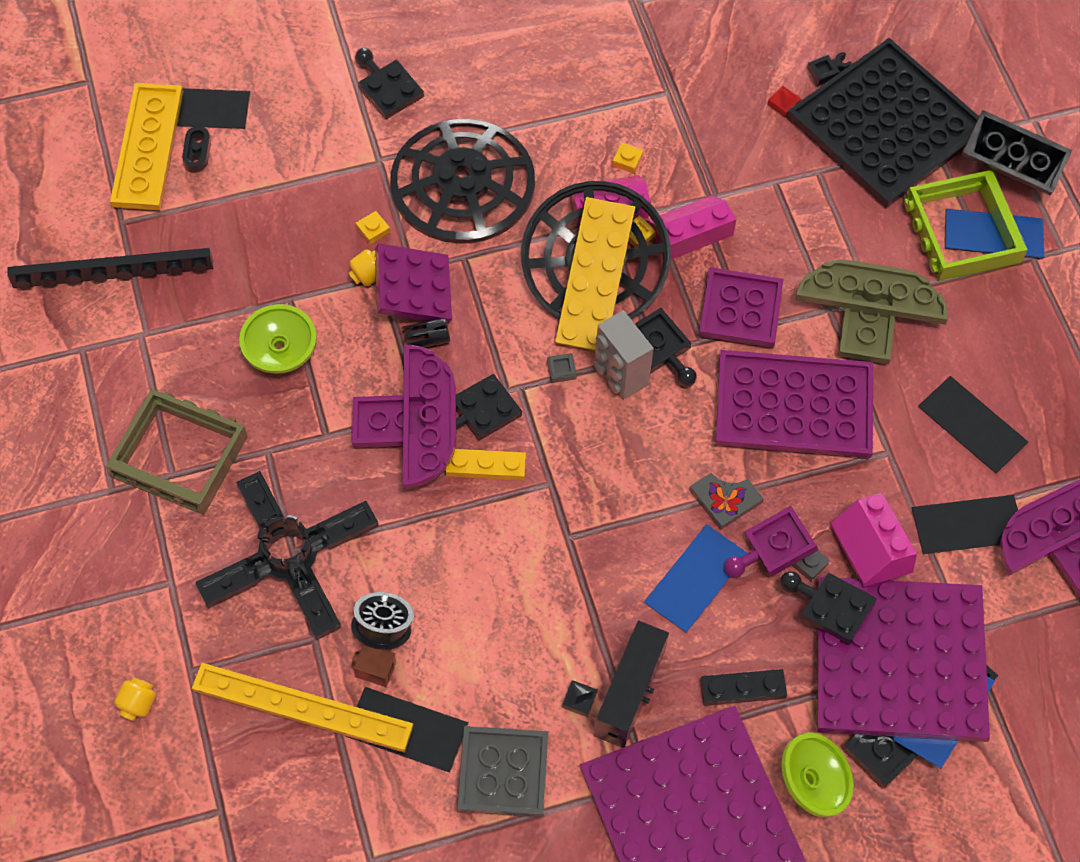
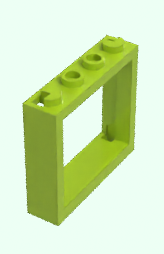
M993 170L909 188L907 197L904 200L905 209L912 216L913 228L915 232L919 233L922 250L927 253L930 270L932 273H935L938 281L1022 263L1027 247ZM980 191L1007 250L946 263L922 204Z

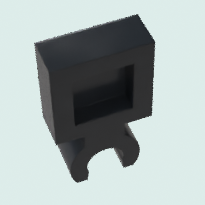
M841 52L834 59L826 55L808 62L807 69L817 85L831 80L849 67L852 62L842 63L841 61L845 60L846 53Z

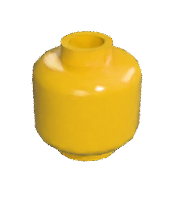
M365 249L350 260L349 265L352 270L348 273L357 285L362 282L363 285L369 287L376 282L375 250L371 252Z
M135 677L131 681H124L114 700L115 706L121 709L119 715L135 721L137 716L146 717L156 698V692L152 690L154 685Z

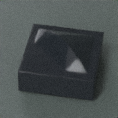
M572 680L562 708L588 717L598 689Z

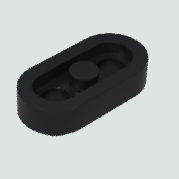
M195 126L186 132L182 159L184 166L190 171H200L208 163L211 138L206 128Z

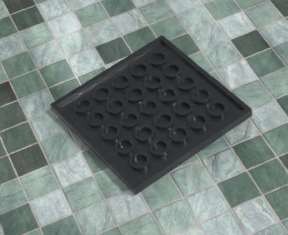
M890 38L883 41L794 105L787 113V116L886 207H889L906 194L910 187L918 185L963 151L979 117Z

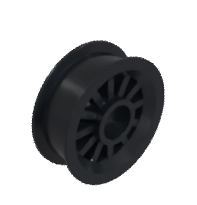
M374 592L366 594L356 601L353 608L354 618L351 623V630L358 641L376 649H393L408 641L411 635L414 611L405 599L392 593Z

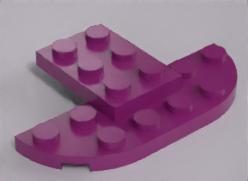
M404 345V395L353 397V448L403 446L404 489L419 487L437 478L451 462L456 448V385L453 373L448 364L437 357L433 351L415 345Z
M1080 480L1074 481L1022 507L1011 517L1002 533L1000 542L1002 562L1009 576L1050 555L1080 599Z

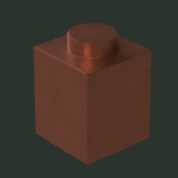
M363 644L361 651H356L351 666L354 667L356 678L387 688L396 665L395 653Z

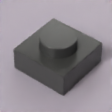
M818 550L792 566L812 582L829 564L830 560Z

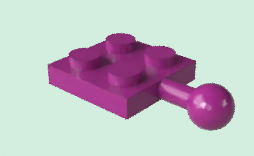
M789 506L745 531L755 550L741 558H728L724 563V571L729 577L738 578L743 575L745 567L761 559L772 577L818 551V548L792 506Z

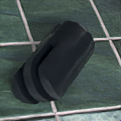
M445 318L401 327L402 332L405 334L403 336L404 342L408 343L406 345L426 348L450 342Z

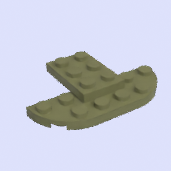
M835 260L823 263L821 267L813 272H809L803 278L796 295V300L844 308L838 356L889 365L891 359L895 316L946 325L948 320L945 300L942 294H938L930 285L928 279L909 270L851 260Z

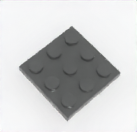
M464 726L458 812L543 817L548 731Z

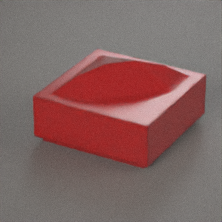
M782 86L768 99L767 105L786 118L788 110L799 103L801 98L785 86Z

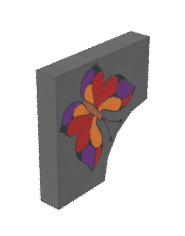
M712 473L691 485L689 489L720 529L763 503L764 500L748 479L739 483H728L718 479Z

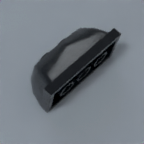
M982 110L961 155L1005 177L1051 196L1072 150Z

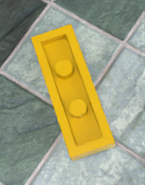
M455 449L453 458L446 468V476L524 481L526 453Z

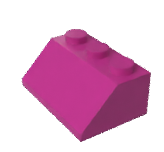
M639 175L604 180L634 190L651 204L646 181ZM593 191L594 199L625 205L633 203L630 199L616 193ZM584 192L570 196L573 211L584 208ZM641 208L633 220L639 216L643 219L649 218V215ZM582 217L575 219L577 229L580 228Z
M711 195L660 215L668 231L671 245V260L734 235L737 219L725 200ZM652 219L647 220L646 222L656 231L655 239L657 243H662Z
M883 493L858 499L831 522L830 527L863 587L913 573L917 552Z

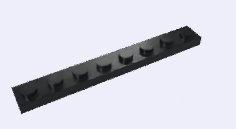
M210 248L11 266L7 267V276L13 288L27 289L33 286L50 287L55 284L65 283L78 284L86 281L102 282L106 279H129L138 276L153 277L159 274L175 275L190 271L203 272L214 269Z

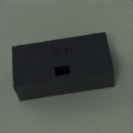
M637 621L596 718L594 737L621 748L626 747L644 702L647 704L650 702V698L646 697L647 694H653L654 692L651 684L665 653L669 632L642 621Z

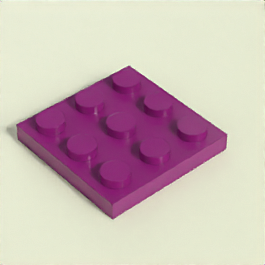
M378 243L375 247L377 313L425 321L445 318L447 324H449L452 320L449 256Z
M710 267L699 336L774 348L784 279Z

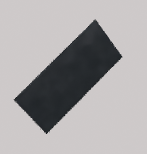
M183 88L177 126L245 129L250 91Z
M951 376L918 405L922 411L995 473H998L1029 443Z
M1014 495L915 506L912 507L922 552L923 554L1000 545L1002 533L1011 517L1018 511Z
M365 687L358 702V708L413 723L414 727L405 753L352 737L348 738L450 773L463 739L464 726H468L469 722Z

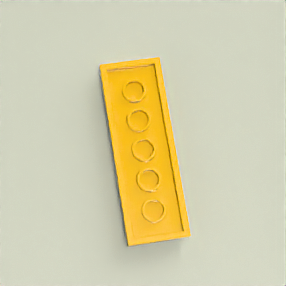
M147 83L134 84L110 199L112 207L161 210L182 102V86Z
M586 197L556 336V344L595 352L598 325L611 318L614 313L635 206Z

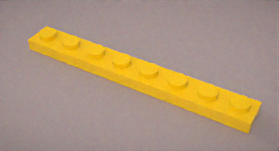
M201 663L192 686V690L200 694L404 753L414 727L413 723L205 663Z

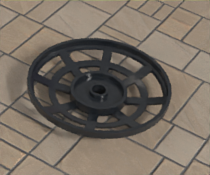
M453 119L430 125L407 140L393 162L390 186L393 201L399 213L417 231L443 242L456 244L475 243L499 236L513 227L523 217L533 199L535 171L525 147L508 131L485 121ZM472 126L487 130L482 135L471 132L453 133L450 127ZM441 130L443 136L430 141L421 151L410 148L422 137ZM496 133L505 137L518 148L523 157H509L506 151L492 138ZM469 138L478 141L472 148L458 147L456 139ZM446 141L449 150L440 157L428 153L435 146ZM486 145H489L497 151L501 158L488 160L481 152ZM402 157L415 159L412 168V183L399 188L398 168ZM422 161L433 164V175L419 179V169ZM513 166H527L528 183L523 198L510 190L513 183ZM506 168V179L503 186L492 180V169ZM459 171H466L469 173V175L465 177H459L456 174ZM435 184L438 191L442 194L438 203L432 200L423 188ZM487 189L497 193V196L482 206L479 205L477 198L483 195ZM416 192L421 201L434 210L428 223L412 213L402 198ZM451 199L455 201H468L470 209H453L447 206ZM504 199L517 206L505 219L486 228L482 214L496 208ZM442 215L455 218L473 217L476 230L455 232L437 228V225Z
M585 181L572 184L557 191L537 208L529 220L523 235L521 264L531 293L546 311L560 320L561 312L558 310L563 306L567 286L564 288L560 284L553 268L568 266L569 271L571 270L578 233L574 235L565 226L573 220L582 217L584 208L570 212L560 221H557L548 211L561 200L577 193L584 192V201L586 197L594 198L593 191L616 193L633 201L630 206H635L634 217L641 208L649 215L660 234L662 242L647 246L642 231L634 221L632 222L631 231L635 235L639 247L627 249L623 269L626 259L641 257L640 267L634 280L622 272L620 283L627 287V289L617 295L616 304L628 298L633 292L643 298L645 301L638 308L627 314L631 320L634 319L656 300L668 277L671 262V245L668 231L661 216L642 195L617 183ZM542 220L552 229L546 241L544 258H529L531 238L536 226ZM559 235L569 243L566 256L552 257L553 245ZM663 253L661 275L656 287L651 292L640 285L647 270L648 256ZM530 269H546L551 284L559 293L551 304L544 299L537 289Z

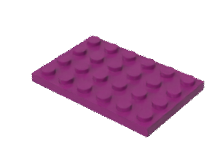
M721 350L715 445L871 458L873 454V362Z

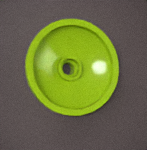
M285 304L269 305L255 311L244 322L239 336L241 352L246 361L260 371L273 374L290 372L302 366L313 354L317 341L315 326L310 317L302 310ZM277 346H284L282 349H276Z
M803 733L793 738L787 744L782 756V774L786 787L797 804L805 811L818 817H832L844 811L852 799L854 782L850 765L839 747L827 737L817 733Z

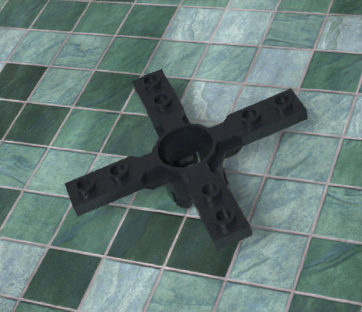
M261 471L237 481V487L260 529L257 536L260 539L259 549L257 553L195 582L207 608L257 585L259 580L270 575L276 579L287 580L317 640L340 629L341 624L311 567L316 561L317 552L325 548L332 549L379 526L367 501L361 502L306 529L300 521L298 523V518L293 515H288L285 519ZM291 536L303 540L305 545L301 552L294 557L284 559V564L282 559L272 556L270 558L269 548L279 538Z

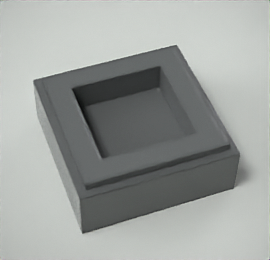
M572 353L547 357L552 383L577 379Z

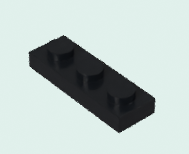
M783 669L701 676L700 679L704 706L787 698Z

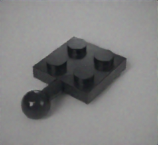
M360 48L357 50L355 61L358 65L367 67L372 73L359 81L358 86L385 120L424 97L422 88L397 59L380 69L373 61L374 56L370 49Z
M659 308L636 322L637 328L654 348L650 374L669 363L677 373V382L683 387L692 386L697 379L695 370L691 367H685L677 358L689 350L692 343L666 312Z
M494 374L456 394V410L460 414L456 418V430L467 424L478 440L483 439L522 416V410Z
M793 571L784 573L780 579L781 588L785 592H799L811 599L803 611L801 619L848 645L851 644L877 600L876 597L829 572L817 590L803 583L799 574Z

